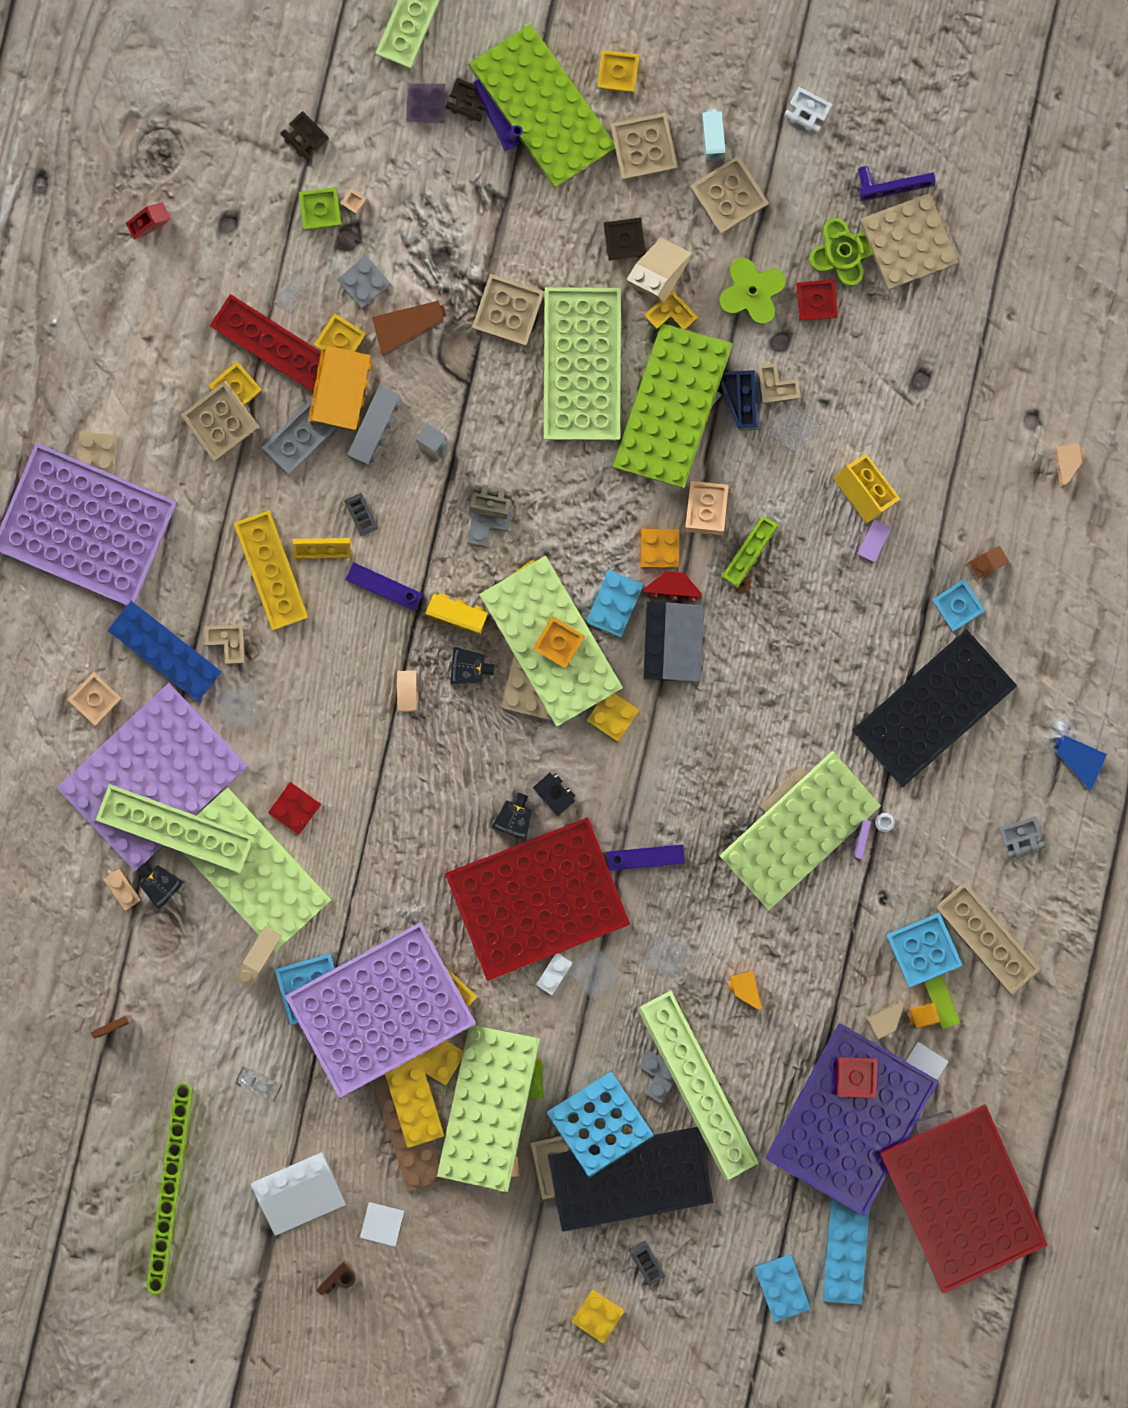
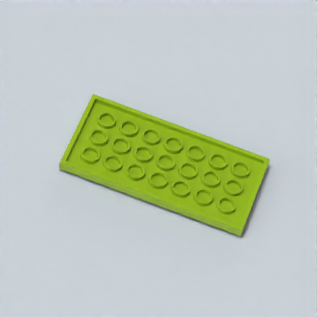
M531 23L469 62L468 66L486 89L511 127L515 125L522 127L523 133L519 139L554 189L615 150L614 141Z
M666 324L660 326L613 468L684 489L733 346L731 342Z

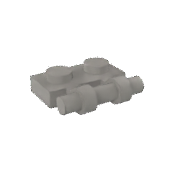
M1036 816L999 828L1004 846L1011 844L1013 846V850L1006 852L1008 859L1020 858L1023 854L1039 852V849L1045 848L1043 840L1039 842L1035 840L1036 836L1042 835ZM1026 839L1029 840V845L1019 846L1018 842Z

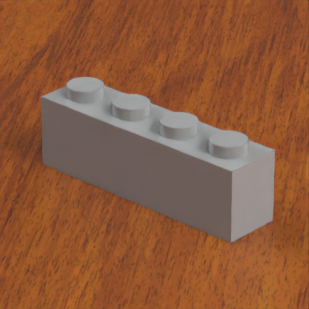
M378 387L347 454L349 458L367 466L376 461L378 456L376 450L379 445H383L386 439L384 433L387 428H391L394 421L392 415L394 411L398 412L402 404L399 394L384 387Z
M426 423L416 439L419 450L436 461H439L440 458L444 459L449 452L447 437Z

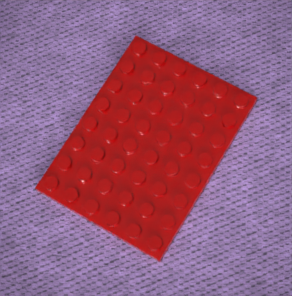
M588 817L445 873L487 981L630 925Z
M985 1104L880 1152L942 1294L1048 1246Z

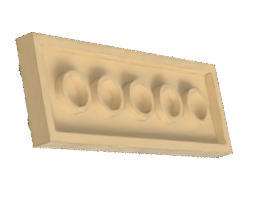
M965 882L935 907L1011 995L1041 970Z

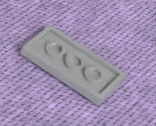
M312 399L262 447L288 475L338 428L323 423L308 422Z

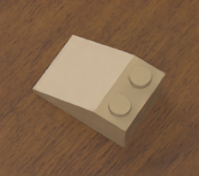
M660 238L636 263L627 281L633 288L664 303L693 254Z

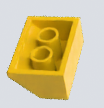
M867 454L847 465L833 477L838 487L841 488L866 523L900 500L899 496Z
M440 592L438 595L433 594L425 613L426 617L481 636L488 617L485 608L477 605L474 608L467 606L468 602L460 599L456 601L450 600L449 595Z

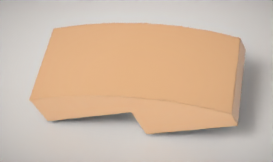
M397 671L398 712H417V671Z

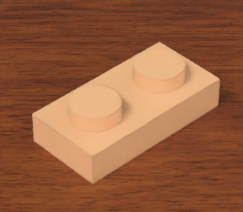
M121 869L116 870L103 879L125 911L141 901V898Z

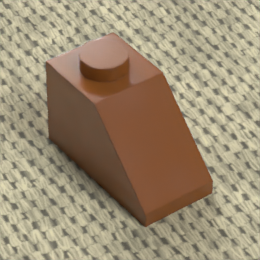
M998 546L969 561L966 565L976 581L1009 563L1002 548Z

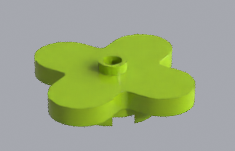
M832 218L822 228L825 244L817 246L811 251L809 264L817 272L835 270L840 283L852 287L857 285L863 278L864 272L860 261L871 257L873 254L864 232L853 235L850 233L845 221L839 218ZM840 250L844 251L845 255H842Z
M739 258L735 260L730 267V277L734 286L722 292L719 299L721 309L727 314H737L746 310L753 322L760 325L768 324L775 315V306L771 297L779 294L784 289L786 283L784 274L775 268L758 273L755 265L749 259ZM755 288L756 293L751 294L749 289Z

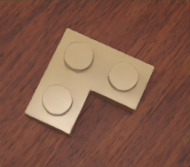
M777 363L757 366L763 404L801 398L798 379L779 382Z
M243 624L204 626L205 646L224 645L225 664L245 663Z

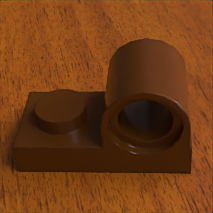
M343 1261L316 1291L321 1296L324 1293L328 1295L336 1287L333 1284L335 1281L341 1287H351L356 1281V1273ZM349 1273L352 1276V1281L349 1283L343 1282L342 1274Z

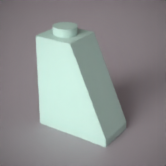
M717 109L706 110V113H702L705 162L724 161L725 142L722 112H717Z

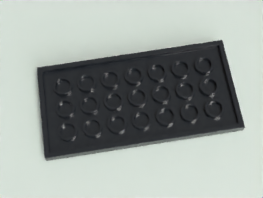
M965 629L854 727L852 731L903 788L1013 691L1017 685L975 637Z
M698 1126L654 1134L651 1139L589 1178L571 1150L548 1155L562 1232L714 1203L702 1136ZM616 1142L607 1143V1144H608V1145H614ZM592 1146L589 1148V1153L591 1155H598L600 1149L597 1146Z

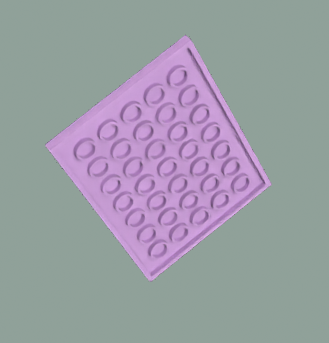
M36 443L0 526V552L128 605L130 601L135 603L178 502Z
M168 683L64 780L57 789L136 872L164 845L96 820L109 784L196 816L248 766L179 692Z
M421 922L285 996L339 1098L348 1095L476 1025Z

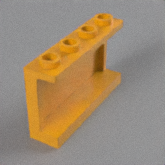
M328 345L322 347L308 422L348 429V431H355L359 428L361 423L359 413L365 402V399L362 398L363 392L368 386L367 372L370 371L372 361H370L371 355Z

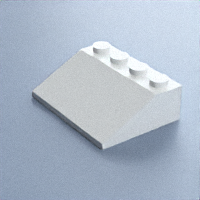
M320 1152L251 1183L256 1198L275 1236L346 1205L324 1152Z

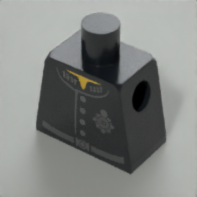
M454 647L450 684L482 683V674L494 676L495 664L484 663L483 654Z
M518 792L514 803L506 800L491 828L526 840L532 809L525 807L529 796Z
M144 863L137 870L144 878L139 886L157 909H161L185 883L159 865L152 870Z

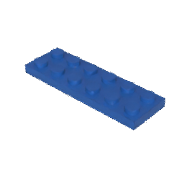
M133 601L129 602L107 630L198 702L222 673L221 670Z

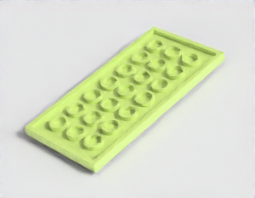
M545 287L544 440L620 441L621 288Z
M546 556L479 594L556 727L623 689ZM552 616L585 635L566 669L532 650Z
M832 751L731 844L720 857L765 908L770 910L881 805L836 753Z
M228 787L197 815L203 819L254 837L241 873L195 856L184 854L258 935L261 934L265 926L282 935L274 952L282 947L331 901L326 893Z
M475 1025L468 1028L437 1177L508 1192L540 1042L539 1038Z

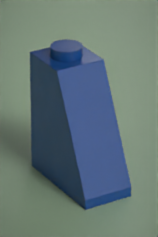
M1065 735L1062 738H1058L1054 746L1057 749L1055 755L1086 789L1091 790L1107 754Z

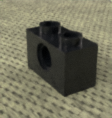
M548 773L533 786V789L557 816H560L575 802L573 799L575 794L569 788L564 789L561 785L563 781L556 773L554 775ZM553 788H558L561 791V796L557 799L550 796V791Z

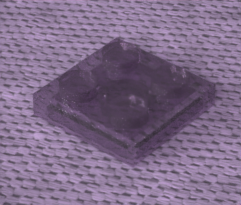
M407 83L406 121L445 123L446 85Z

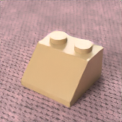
M897 1001L865 1017L875 1039L884 1041L893 1036L892 1032L896 1031L904 1007L902 1001Z

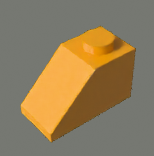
M753 971L730 976V981H727L729 992H733L734 996L754 1008L762 1009Z
M927 1003L909 1009L910 1014H907L910 1025L914 1024V1028L940 1022L935 1003Z

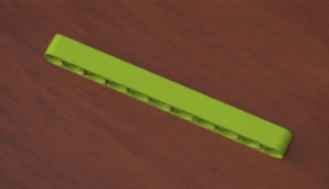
M187 1083L177 1085L173 1095L147 1278V1290L151 1294L161 1293L166 1286L193 1097V1089ZM181 1087L188 1089L187 1097L183 1098L179 1095ZM178 1106H183L186 1110L183 1117L178 1116L176 1113ZM175 1125L183 1128L181 1136L174 1134L173 1128ZM174 1144L180 1147L178 1155L171 1153L170 1148ZM169 1164L177 1166L178 1171L176 1174L169 1173ZM167 1183H171L175 1187V1191L171 1194L165 1190ZM165 1202L170 1203L172 1206L170 1213H166L162 1209V1205ZM161 1222L169 1224L168 1232L160 1230L159 1225ZM159 1241L166 1243L167 1248L165 1251L158 1250L157 1243ZM157 1260L162 1261L164 1264V1268L161 1271L156 1270L154 1267V1263ZM153 1280L160 1281L161 1288L159 1290L152 1288L151 1283Z

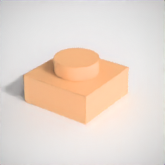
M350 188L340 204L357 215L367 198Z

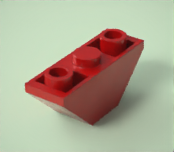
M665 571L644 588V594H647L649 598H659V595L667 596L666 599L678 600V597L686 598L685 601L697 602V599H701L702 596L698 588L682 572Z

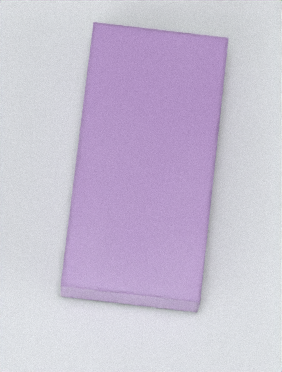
M873 520L857 555L875 562L891 527Z
M862 821L854 858L862 859L871 821Z

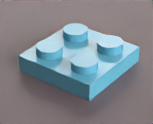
M965 579L932 599V602L952 632L985 611Z

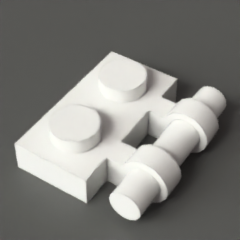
M798 87L790 102V106L796 109L794 113L786 110L784 117L790 119L789 122L793 124L796 122L802 125L809 132L818 133L821 127L814 123L816 119L824 122L832 103ZM801 111L811 116L809 121L799 116Z

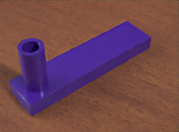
M479 79L475 80L473 84L477 89V94L482 104L484 103L486 107L485 111L504 151L522 145L523 143L519 139L523 133L522 127L519 125L511 127Z
M863 166L858 168L862 188H859L860 202L935 185L934 172L873 185L869 167Z
M354 562L346 577L347 581L415 612L423 596V593Z
M683 844L606 852L609 871L685 864Z

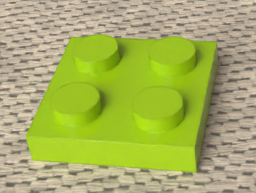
M337 187L299 192L304 231L342 226Z

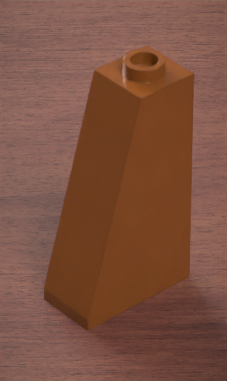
M439 301L372 317L382 357L443 323V317L446 316L444 305H440Z

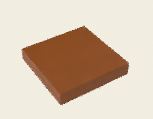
M126 1015L90 1033L94 1039L100 1038L132 1023L133 1020L130 1015Z

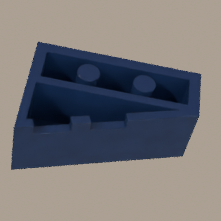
M755 370L723 372L720 382L738 429L740 431L760 430L757 372Z

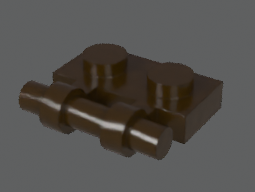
M456 78L449 96L456 99L455 104L447 101L445 108L451 110V113L455 115L458 113L468 117L467 119L470 121L475 120L478 122L481 121L483 115L476 113L477 108L483 111L486 109L477 94L475 85ZM461 102L471 105V110L461 107Z
M303 111L289 123L294 129L291 133L286 129L280 133L284 138V142L287 145L290 144L296 150V154L299 157L302 156L306 161L312 157L307 151L310 147L317 152L330 139ZM298 135L305 141L303 145L295 139Z

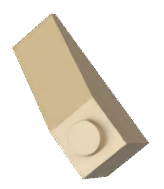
M265 926L233 979L250 989L255 984L282 935Z

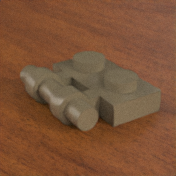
M484 484L483 486L475 485L469 512L507 519L513 492L505 491L506 489L489 488V485Z

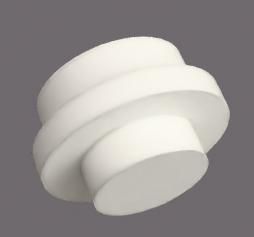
M888 813L878 815L875 820V825L881 832L892 830L895 824L894 818Z

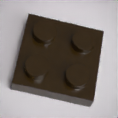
M641 217L603 222L608 261L643 257L646 254Z

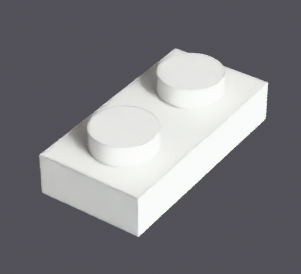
M558 953L555 954L536 986L553 995L572 962Z

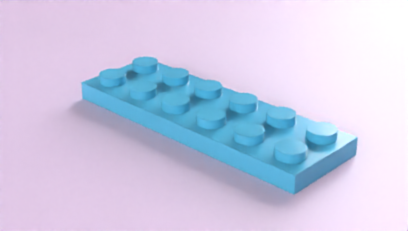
M831 1198L823 1301L862 1305L870 1208L867 1214L862 1216Z

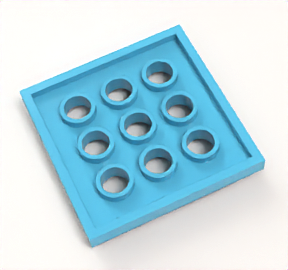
M609 1072L546 1112L588 1178L654 1136L612 1072ZM608 1094L611 1097V1101L603 1103L600 1100V1096ZM592 1104L595 1107V1111L587 1113L584 1110V1106ZM619 1110L622 1116L619 1119H614L611 1116V1112ZM575 1114L579 1120L577 1123H570L568 1116ZM597 1120H603L606 1126L603 1129H597L594 1123ZM628 1125L632 1128V1133L625 1135L622 1133L621 1128ZM581 1130H586L589 1132V1137L581 1139L578 1133ZM613 1136L616 1139V1143L608 1145L605 1142V1138ZM597 1146L600 1149V1153L598 1155H591L589 1148Z

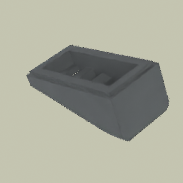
M362 493L344 501L361 537L378 529ZM361 500L362 504H359L353 508L351 507V504H354ZM365 508V511L357 515L354 514L355 511ZM368 515L369 518L358 522L357 519ZM371 521L372 525L361 529L360 526Z
M642 1241L629 1249L648 1286L665 1277L646 1241ZM650 1256V1258L642 1263L639 1262L644 1258ZM654 1263V1265L646 1270L643 1269L648 1265ZM656 1269L658 1270V1272L650 1277L647 1276Z

